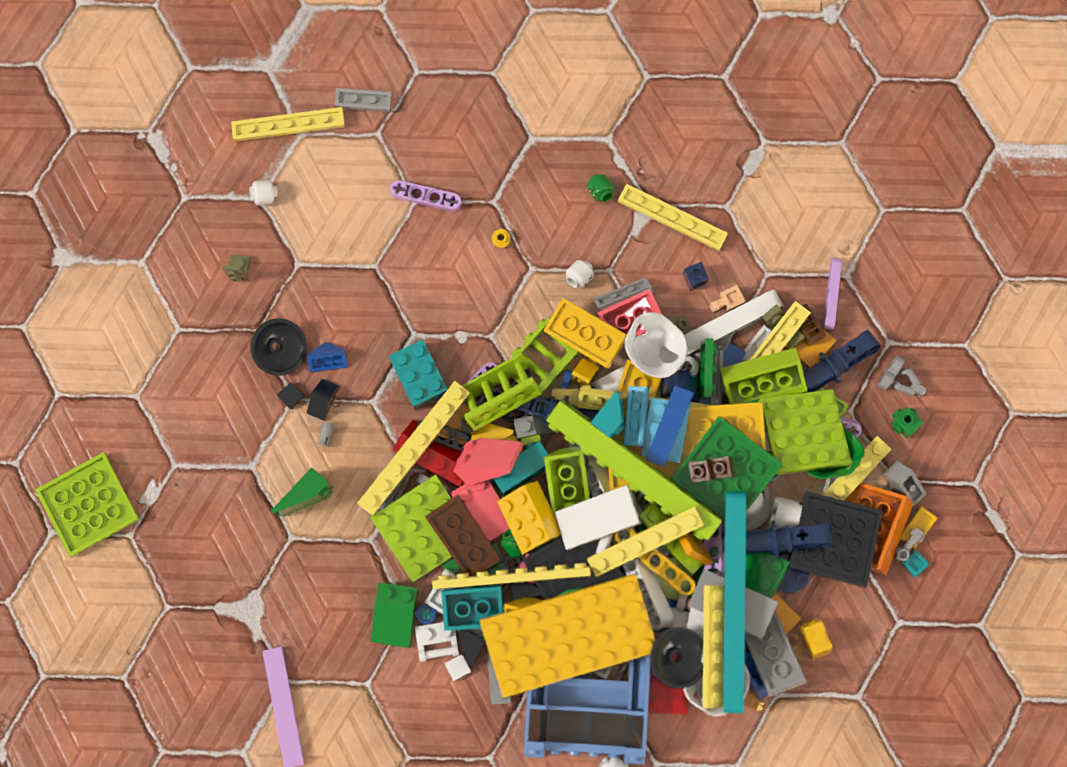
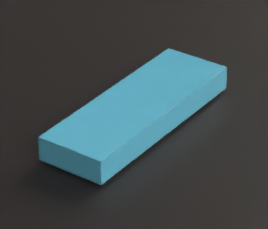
M629 386L624 445L645 447L649 387Z

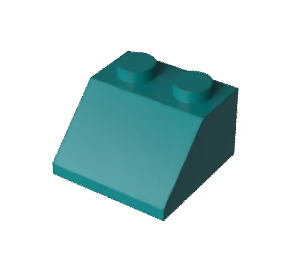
M615 391L591 422L609 438L619 435L625 428L623 425L625 422L622 392Z

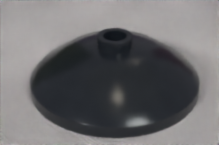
M282 318L270 319L262 323L255 330L250 343L251 356L257 367L265 373L275 376H282L295 371L302 364L307 351L306 338L300 327L294 322ZM274 343H277L278 346H277V348L274 350V349L272 348V345H273Z
M683 627L671 628L661 633L654 641L650 651V666L655 677L662 684L675 689L688 688L697 683L703 677V639L693 630ZM674 653L677 654V658L675 660L672 659V655Z

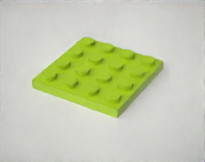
M833 389L760 398L758 400L763 405L764 428L770 453L783 463L776 475L847 466L852 463Z
M104 452L35 489L68 556L71 558L140 520Z
M436 474L376 512L374 516H370L412 582L452 557L425 517L452 499Z

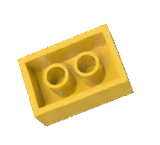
M538 481L523 485L497 501L522 554L534 551L561 536L557 519Z

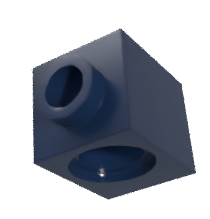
M702 261L683 270V277L690 291L708 283L709 277Z

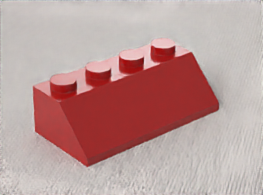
M412 420L401 433L392 449L395 454L398 453L417 429V421ZM433 441L415 463V465L434 475L436 474L439 478L458 488L465 484L453 471L457 464V459L463 452L461 450Z

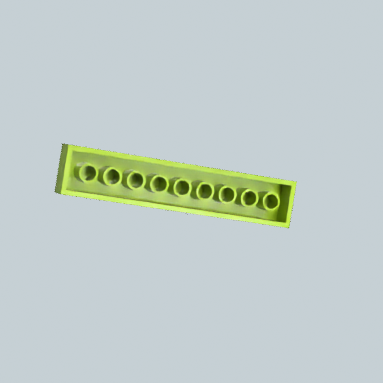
M565 400L560 401L546 421L549 422L548 427L557 433L561 431L565 434L564 438L571 444L577 443L580 445V450L587 456L593 455L597 458L596 462L604 468H611L613 470L612 474L620 480L623 478L629 482L628 486L634 491H642L646 494L644 496L646 500L652 504L658 503L662 506L660 510L668 516L671 514L675 516L695 506L704 522L703 526L695 529L693 532L700 540L704 538L708 540L722 522L723 518L614 436L609 438L591 423V419Z

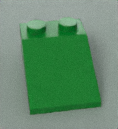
M311 467L271 511L279 517L288 515L319 503L323 499L327 500L333 493L332 489L334 487Z
M378 582L370 642L405 648L410 647L419 589Z

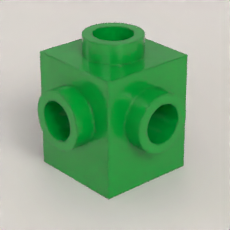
M908 407L903 410L899 408L892 415L894 419L890 422L893 425L892 429L897 434H902L906 439L924 423L919 418V414L913 408L909 409Z

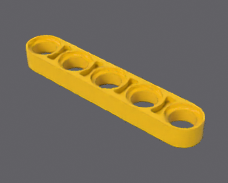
M631 528L625 529L629 533V538L637 534ZM620 531L615 533L617 543L622 541L619 538ZM653 549L636 557L679 594L686 596L694 592L696 585L693 579L658 550ZM653 555L658 556L660 559V564L657 567L650 564V558ZM666 569H674L675 577L673 579L666 577ZM683 581H688L691 585V589L688 592H684L681 589Z

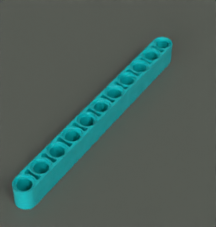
M726 492L723 713L744 714L746 492Z

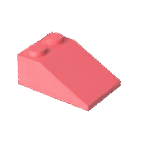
M648 289L597 314L602 321L628 334L634 320L638 316L649 312L662 313L651 290ZM641 324L637 327L635 337L646 333Z
M486 438L470 440L464 445V450L457 459V464L453 471L468 486L511 473L523 443Z
M488 480L470 486L465 483L450 493L452 497H455L457 494L460 496L490 542L510 529L497 503L500 498Z

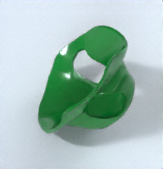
M843 428L852 462L850 468L847 469L849 467L847 465L806 472L818 479L847 476L855 471L864 457L865 450L863 445L853 433Z

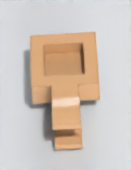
M736 285L720 292L721 299L712 302L709 307L712 312H716L723 307H726L727 311L745 304L746 301Z

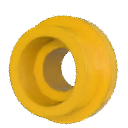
M498 229L492 234V242L496 247L504 248L510 243L511 238L508 231ZM500 235H503L505 237L502 241L498 240L497 238Z

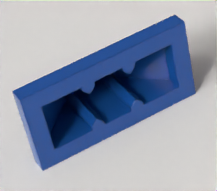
M328 342L323 343L307 354L310 372L348 367L345 349Z

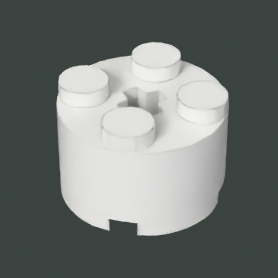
M775 496L767 529L769 526L772 527L771 521H775L777 527H784L785 525H789L790 528L797 527L801 516L802 502Z

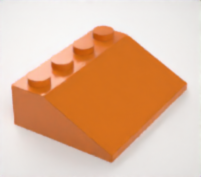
M860 483L847 497L846 501L883 511L871 571L887 575L914 503L907 496Z

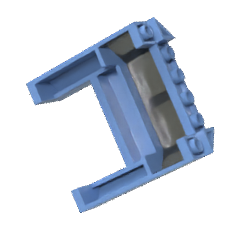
M650 654L629 660L628 681L568 678L528 690L524 757L544 758L545 750H549V754H561V751H569V755L581 756V752H588L591 757H601V753L609 754V758H621V755H625L624 763L645 764Z

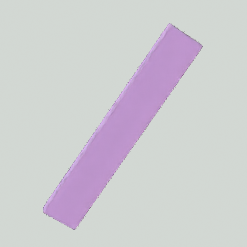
M283 647L264 650L262 652L284 767L304 765L305 762Z

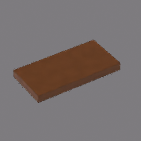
M458 494L425 516L463 573H469V576H477L476 572L486 571L502 560Z

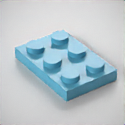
M651 398L646 425L645 447H642L641 456L647 457L669 400ZM690 404L667 461L676 463L681 461Z

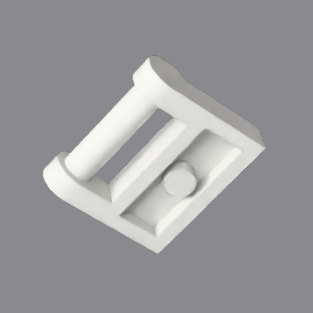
M444 622L415 627L420 662L453 655V657L459 656L456 630L444 631ZM451 641V647L425 651V645Z

